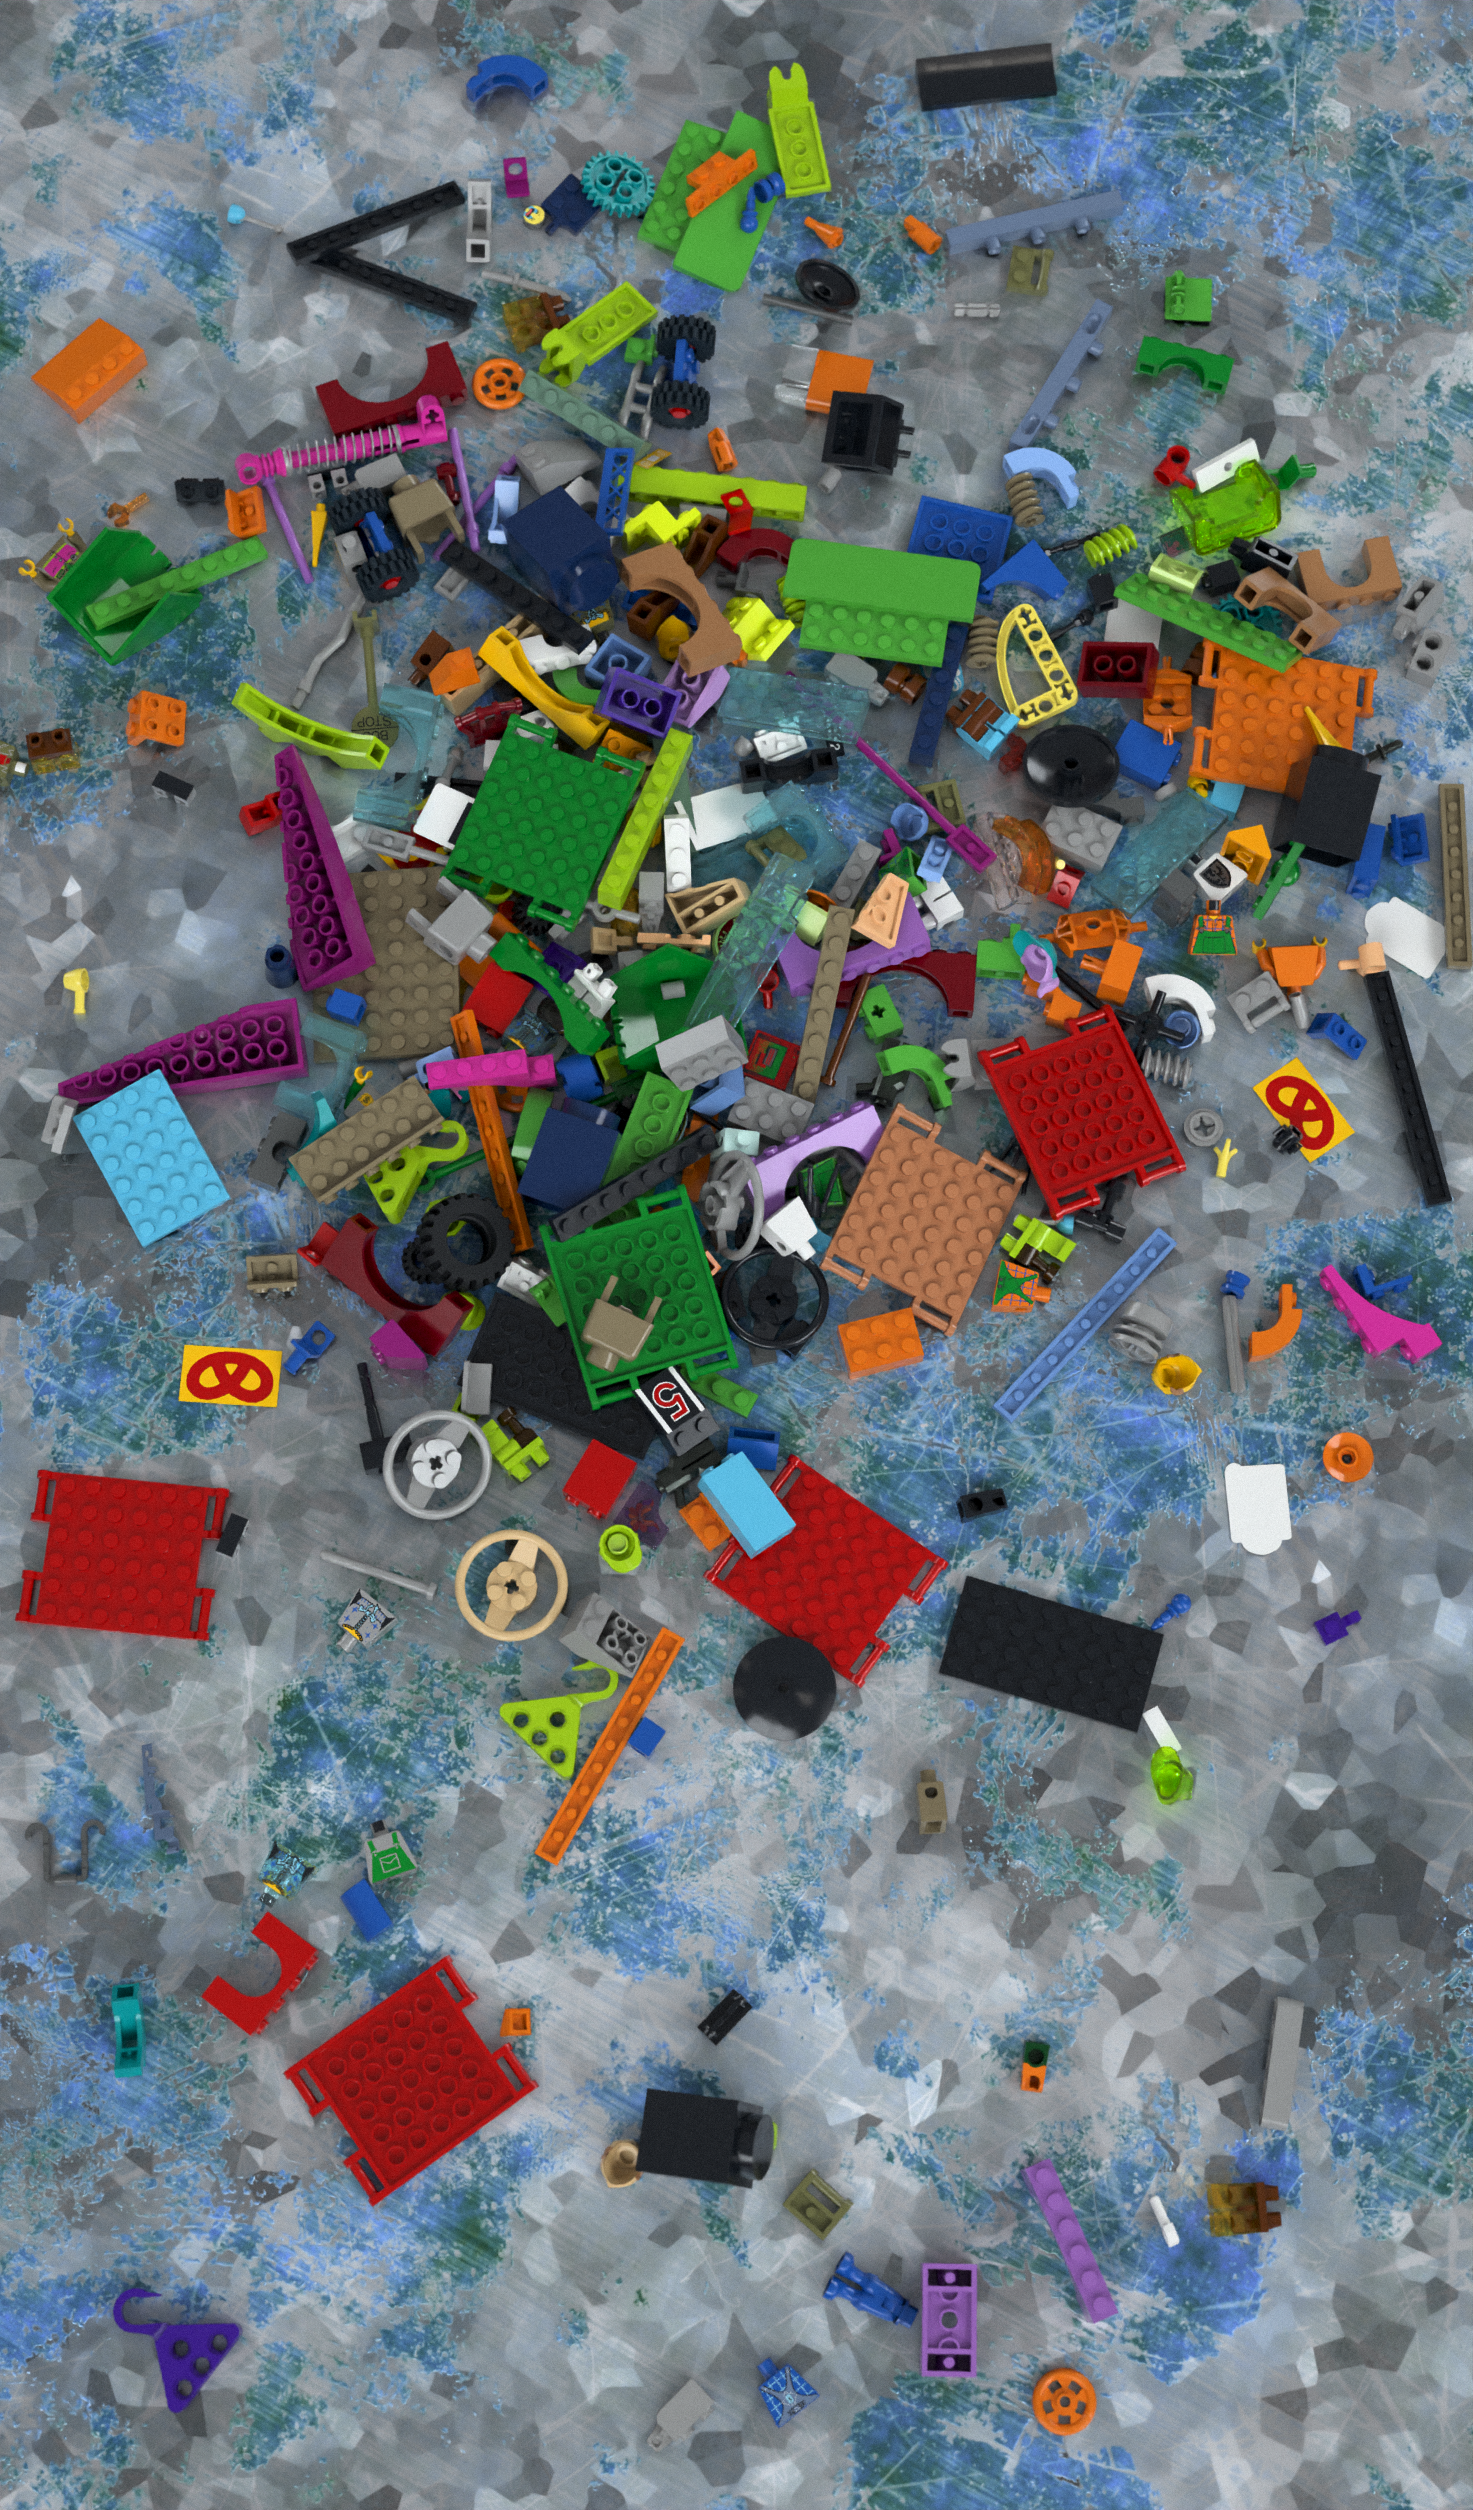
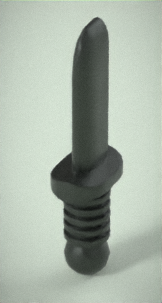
M1397 739L1383 747L1377 744L1375 745L1377 750L1364 756L1369 759V764L1381 758L1385 761L1388 759L1386 755L1400 749L1403 746V742Z

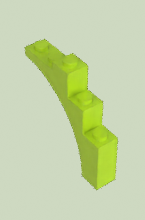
M248 683L240 684L231 703L259 725L258 730L273 742L293 743L307 755L328 756L343 769L381 770L390 751V748L375 736L346 732L310 720L276 703Z

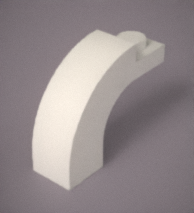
M1161 974L1145 978L1142 987L1149 1009L1153 1004L1157 991L1166 992L1163 1005H1177L1192 1013L1200 1023L1199 1039L1201 1044L1211 1041L1216 1030L1213 1019L1209 1017H1213L1216 1008L1211 997L1200 985L1188 978L1173 974Z

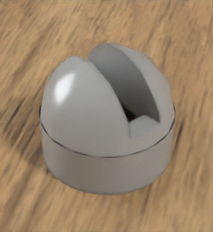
M740 736L734 743V752L740 757L748 756L755 749L753 744L744 736Z

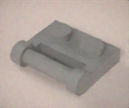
M1269 971L1264 972L1227 997V1000L1250 1035L1257 1031V1027L1281 1011H1287L1292 1008L1287 997ZM1275 996L1278 1002L1252 1020L1250 1019L1248 1013Z

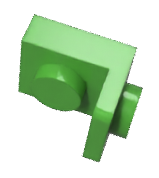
M651 334L650 340L629 337L625 352V362L637 363L638 360H642L645 362V365L652 366L654 357L658 358L659 352L656 350V335Z

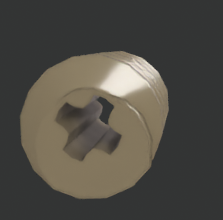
M1028 472L1012 477L1005 484L1010 507L1013 509L1012 513L1015 517V523L1017 526L1025 528L1037 526L1045 520V516L1041 515L1043 508L1038 506L1041 501L1039 498H1035L1038 495V491L1033 489L1035 482L1030 481L1033 475Z
M974 615L973 624L970 623L968 625L969 641L967 642L968 650L966 652V665L968 667L984 669L989 664L996 662V657L992 656L997 653V649L992 647L997 645V639L993 638L998 635V631L994 629L999 626L996 620L984 615Z

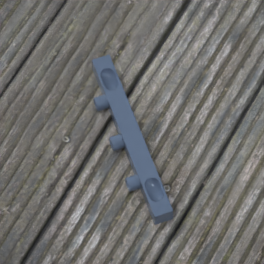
M1114 190L945 229L944 240L949 255L987 247L988 253L993 255L1002 250L1000 243L1031 236L1034 244H1041L1046 240L1045 233L1073 226L1076 227L1078 234L1087 233L1091 229L1090 222L1121 216L1124 204L1119 190Z
M1096 299L1011 437L1008 450L1013 452L1018 449L1030 448L1044 426L1052 430L1056 429L1060 417L1052 414L1066 389L1075 394L1079 391L1083 381L1074 376L1088 353L1096 357L1101 355L1105 345L1097 341L1112 315L1113 306Z

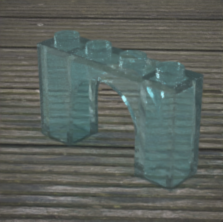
M790 780L746 812L742 819L756 838L779 821L786 819L798 820L811 830L814 837L812 855L786 876L798 892L804 889H811L849 860L847 855L849 851L842 842L838 843L834 838L832 827L827 822L823 823L818 815L820 813L813 803L809 804L804 798L805 792L802 787Z
M308 1011L299 1034L327 1045L334 1052L337 1059L338 1067L335 1078L327 1087L320 1090L337 1122L341 1115V1109L339 1108L341 1101L346 1099L350 1089L348 1083L351 1076H355V1069L359 1067V1062H357L359 1055L364 1053L367 1048V1034ZM281 1081L272 1104L315 1120V1109L311 1094L317 1091L305 1090Z

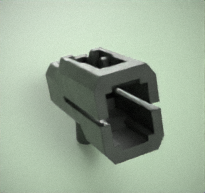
M885 1037L881 1051L899 1046L901 1041ZM880 1069L878 1077H875L872 1082L856 1083V1093L872 1092L871 1101H873V1104L879 1108L887 1109V1107L893 1106L896 1095L904 1092L911 1071L903 1070L893 1074L891 1077L890 1075L883 1077Z
M708 1437L681 1456L670 1457L668 1466L656 1473L657 1480L654 1481L656 1488L661 1494L666 1493L667 1496L674 1493L676 1508L686 1507L684 1490L687 1489L689 1483L701 1477L700 1474L707 1468L713 1466L715 1469L722 1464L721 1456L717 1450L714 1452L715 1447Z

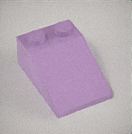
M676 659L663 683L664 686L683 693L673 719L674 723L690 729L720 698L731 678L723 665L689 678Z

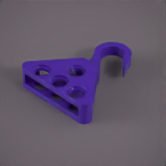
M141 2288L126 2290L115 2301L113 2307L114 2320L125 2332L147 2334L153 2337L168 2408L173 2413L184 2411L240 2339L243 2329L238 2323L172 2325L166 2322L131 2324L125 2319L123 2314L124 2305L130 2298L162 2296V2294L148 2292ZM217 2335L224 2336L227 2341V2345L222 2351L216 2350L213 2345V2340ZM180 2340L188 2344V2352L185 2356H179L175 2351V2345ZM201 2357L209 2361V2369L206 2373H200L196 2368V2362ZM182 2380H188L192 2385V2391L188 2396L182 2395L179 2391V2384Z

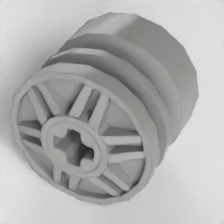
M1126 1301L1118 1317L1122 1324H1115L1113 1328L1114 1333H1111L1108 1343L1118 1352L1134 1360L1150 1364L1155 1363L1159 1356L1157 1352H1160L1163 1347L1158 1340H1166L1173 1321L1166 1314L1149 1305L1136 1301Z

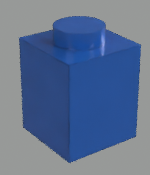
M336 988L333 995L330 994L327 999L326 1010L331 1018L358 1027L367 1008V1003L361 996Z

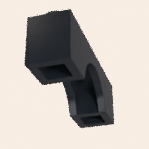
M833 746L810 750L800 758L784 762H771L764 758L739 761L738 774L742 794H750L837 780L839 767L835 747Z

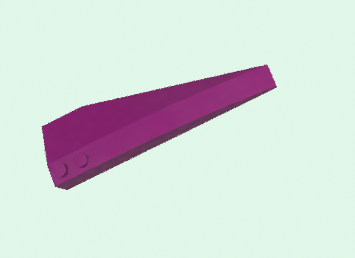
M290 998L247 1005L235 1013L218 1017L216 1021L206 1025L203 1023L196 1026L194 1030L179 1033L145 1047V1050L136 1054H128L119 1061L111 1064L109 1062L90 1073L87 1071L58 1083V1091L60 1096L79 1101L77 1107L96 1105L157 1069L162 1071L176 1097L310 1077L297 999Z

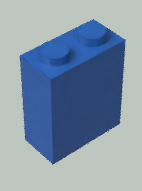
M1130 719L1115 747L1120 762L1119 774L1154 791H1158L1162 785L1165 786L1169 783L1173 775L1170 773L1172 766L1177 767L1183 756L1180 753L1182 743L1173 739L1172 745H1169V740L1167 745H1164L1162 733Z
M1369 823L1360 860L1349 865L1346 894H1351L1352 897L1359 899L1369 898L1378 881L1386 826Z

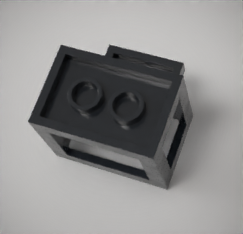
M833 391L821 462L842 471L892 476L894 467H897L898 458L909 459L911 451L898 449L900 434L913 435L915 431L914 427L904 426V420L902 419L904 404L884 395Z

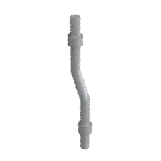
M361 590L355 602L350 604L347 610L348 616L338 636L314 657L304 679L300 680L297 685V693L290 705L292 709H300L305 697L310 694L313 688L312 683L322 663L346 641L354 625L352 611H357L358 617H361L364 611L362 607L366 601Z

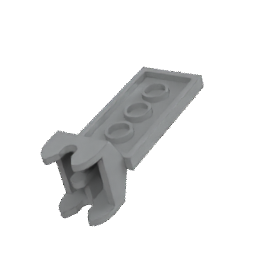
M1065 1035L1024 1038L1032 1051L1065 1039ZM964 1038L945 1042L940 1048V1051L945 1054L937 1056L946 1064L943 1072L953 1077L944 1081L951 1092H960L973 1085L974 1090L993 1089L984 1067L978 1061L977 1052L984 1049L988 1051L1013 1042L1014 1038L977 1039L970 1041ZM1016 1050L992 1059L995 1065L1021 1054Z

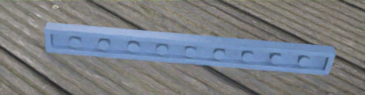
M1158 1227L998 1399L992 1408L1012 1424L1176 1247L1177 1242Z

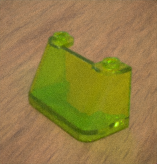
M1256 459L1247 461L1236 469L1234 474L1235 482L1193 497V492L1188 486H1180L1169 490L1171 505L1193 550L1198 555L1205 556L1230 546L1235 537L1249 540L1270 532L1279 526L1281 522L1280 489Z

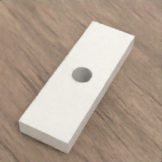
M1249 438L1192 470L1197 491L1203 493L1260 461L1255 440Z

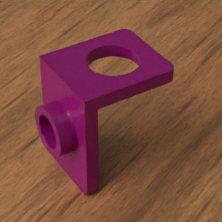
M526 158L503 159L507 198L530 196ZM512 164H519L522 167V171L519 174H511L509 167Z

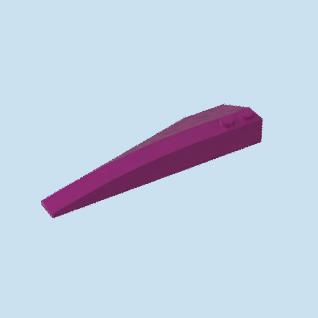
M290 745L276 754L274 761L276 785L280 787L278 808L282 809L283 812L280 832L284 833V843L281 844L284 880L288 883L286 904L290 905L291 915L288 918V928L292 929L290 949L303 992H309L357 975L374 965L376 960L333 831L295 745Z

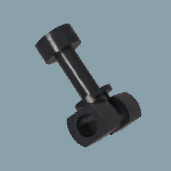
M1115 1179L1108 1180L1104 1188L1108 1194L1102 1209L1096 1210L1095 1213L1083 1208L1080 1209L1074 1224L1089 1231L1093 1227L1105 1232L1104 1237L1120 1243L1127 1226L1113 1221L1114 1216L1111 1214L1117 1196H1123L1126 1185Z

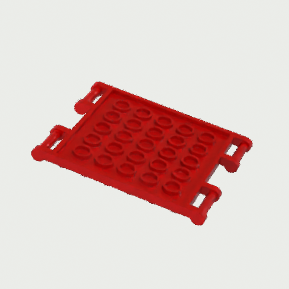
M1109 1004L1100 1006L1099 1010L1073 1019L1070 1017L1065 1019L1063 1023L1064 1028L1070 1034V1037L1031 1051L1024 1036L1014 1038L1013 1042L988 1051L984 1049L977 1052L978 1061L986 1071L1054 1221L1063 1219V1215L1089 1205L1091 1207L1099 1205L1100 1197L1095 1185L1133 1170L1136 1174V1181L1141 1188L1148 1186L1151 1181L1174 1172L1179 1174L1186 1171L1185 1161ZM1100 1019H1104L1107 1022L1084 1032H1080L1078 1028ZM1016 1050L1021 1054L995 1065L992 1059ZM1171 1157V1164L1146 1172L1144 1166ZM1085 1190L1086 1196L1062 1206L1057 1201L1063 1197Z
M790 1454L786 1459L787 1464L769 1488L796 1523L792 1532L752 1559H750L734 1535H731L727 1541L729 1543L711 1569L706 1570L702 1577L784 1636L799 1638L817 1647L826 1656L836 1673L861 1689L866 1683L864 1681L879 1658L890 1649V1645L876 1637L875 1633L902 1595L920 1606L927 1590L942 1570L945 1571L949 1563L806 1465L797 1456ZM796 1468L802 1473L784 1498H779L777 1493ZM735 1551H740L742 1556L724 1581L719 1579L717 1576ZM928 1560L933 1566L916 1590L912 1591L908 1588ZM868 1643L875 1646L856 1674L849 1671Z
M38 1470L37 1479H39L36 1503L34 1512H31L30 1521L50 1524L43 1572L22 1570L21 1578L24 1581L19 1613H16L15 1622L208 1642L210 1636L208 1624L212 1599L215 1598L216 1590L197 1588L203 1540L220 1541L223 1534L222 1524L226 1498H229L230 1490ZM49 1481H56L51 1514H44ZM209 1497H214L216 1501L212 1529L208 1531L205 1530ZM34 1581H41L36 1615H30L29 1609ZM195 1597H199L202 1600L197 1631H191Z
M450 1955L438 1961L283 2073L287 2080H291L310 2110L308 2112L312 2118L330 2106L359 2148L358 2151L342 2163L346 2169L350 2168L370 2198L368 2202L372 2207L539 2087L536 2080L532 2081L512 2052L514 2048L510 2042L491 2054L466 2018L462 2010L476 2002L479 1997L475 1992H471L452 1964L454 1961ZM441 1970L445 1971L463 1997V2000L456 2003L438 1977L437 1973ZM504 2057L523 2085V2088L519 2091H516L497 2063L500 2058ZM304 2068L325 2099L322 2101H317L300 2076L299 2072ZM363 2157H365L385 2187L379 2192L358 2162Z

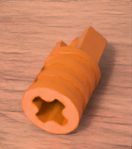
M912 215L904 219V228L908 231V236L928 255L933 254L940 247L942 238L925 222L918 221Z
M716 427L707 434L710 450L718 471L728 472L733 470L738 465V462L723 429Z

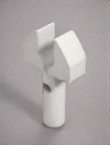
M1153 2196L1149 2201L1162 2228V2235L1170 2248L1179 2244V2238L1173 2223L1167 2217L1160 2198Z

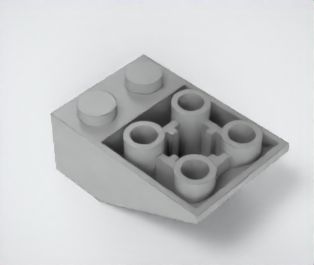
M593 1592L577 1601L558 1640L576 1655L632 1678L652 1638L596 1592Z

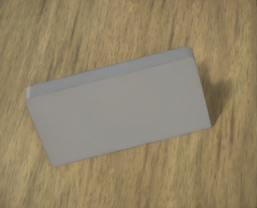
M464 1361L461 1411L464 1414L490 1415L492 1364Z

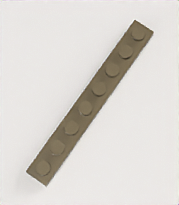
M1439 784L1438 800L1446 969H1471L1473 963L1464 784Z
M831 904L827 914L791 1089V1095L813 1104L816 1101L855 909Z

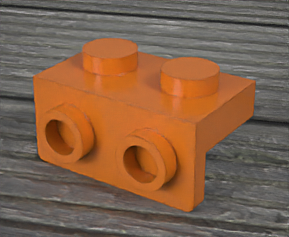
M256 485L238 493L231 489L225 490V506L228 511L229 520L227 525L229 531L242 540L267 532L262 489Z

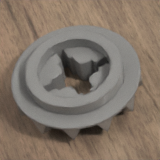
M1196 1109L1185 1119L1184 1134H1186L1189 1142L1196 1144L1198 1147H1210L1217 1143L1223 1134L1224 1127L1220 1116L1210 1109ZM1200 1121L1204 1126L1211 1127L1207 1130L1206 1137L1202 1131L1196 1130L1200 1126Z

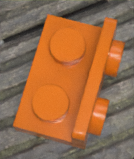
M702 1492L699 1493V1497L679 1510L681 1517L709 1553L733 1535Z

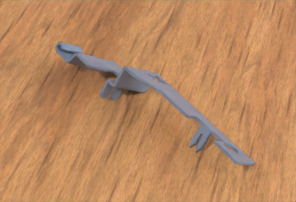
M152 1743L142 1745L146 1815L154 1817L155 1841L162 1839L167 1841L169 1848H167L166 1853L169 1855L179 1852V1839L174 1836V1826L161 1829V1818L170 1819L175 1817V1815H170L169 1810H163L162 1803L155 1795L154 1775L149 1776V1773H156V1771H153L156 1768L148 1765V1758L153 1757ZM146 1751L149 1752L148 1757L145 1756Z

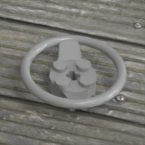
M732 1150L724 1153L716 1161L710 1173L708 1183H704L700 1190L698 1203H703L704 1215H699L702 1225L709 1230L710 1244L715 1246L716 1253H720L728 1260L737 1261L748 1256L759 1239L764 1218V1193L761 1178L754 1162L744 1152ZM737 1160V1163L733 1165L719 1180V1177L724 1167L730 1161ZM751 1180L754 1194L752 1228L742 1248L733 1251L727 1247L726 1230H736L739 1213L744 1208L745 1203L744 1197L739 1194L747 1182Z
M431 1410L410 1418L398 1428L390 1439L383 1459L384 1482L392 1499L409 1514L430 1520L450 1518L471 1507L484 1492L492 1471L491 1448L482 1429L467 1416L450 1410ZM433 1420H448L434 1434L416 1439L409 1447L406 1460L408 1461L410 1476L404 1497L399 1491L393 1475V1461L399 1444L411 1430L423 1423ZM470 1431L477 1440L482 1454V1469L477 1484L467 1497L451 1507L437 1510L425 1509L435 1488H445L457 1475L462 1459L458 1449ZM438 1456L437 1463L431 1466L430 1458L433 1457L435 1459Z

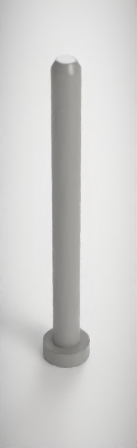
M321 1550L319 1555L322 1560L427 1595L426 1599L430 1601L435 1599L439 1584L432 1582L431 1585H427L328 1550Z

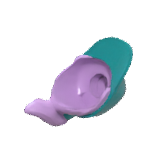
M1025 930L1017 931L1013 938V947L1020 956L1021 963L1026 967L1029 977L1035 982L1040 983L1037 989V996L1041 999L1044 994L1053 991L1059 985V978L1055 972L1058 961L1056 950L1046 938L1035 939Z

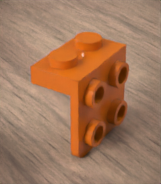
M144 690L129 700L127 711L130 714L129 722L126 726L127 744L137 746L145 739L177 747L184 743L186 703L184 701Z

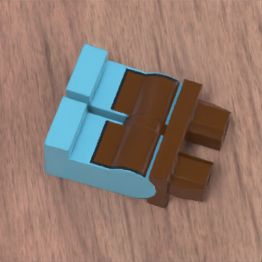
M967 689L959 699V702L967 708L962 712L953 705L947 711L945 718L953 725L952 731L956 735H959L989 761L1002 746V743L1017 729L1020 718L1013 713L1010 715L982 691L977 695L975 692Z

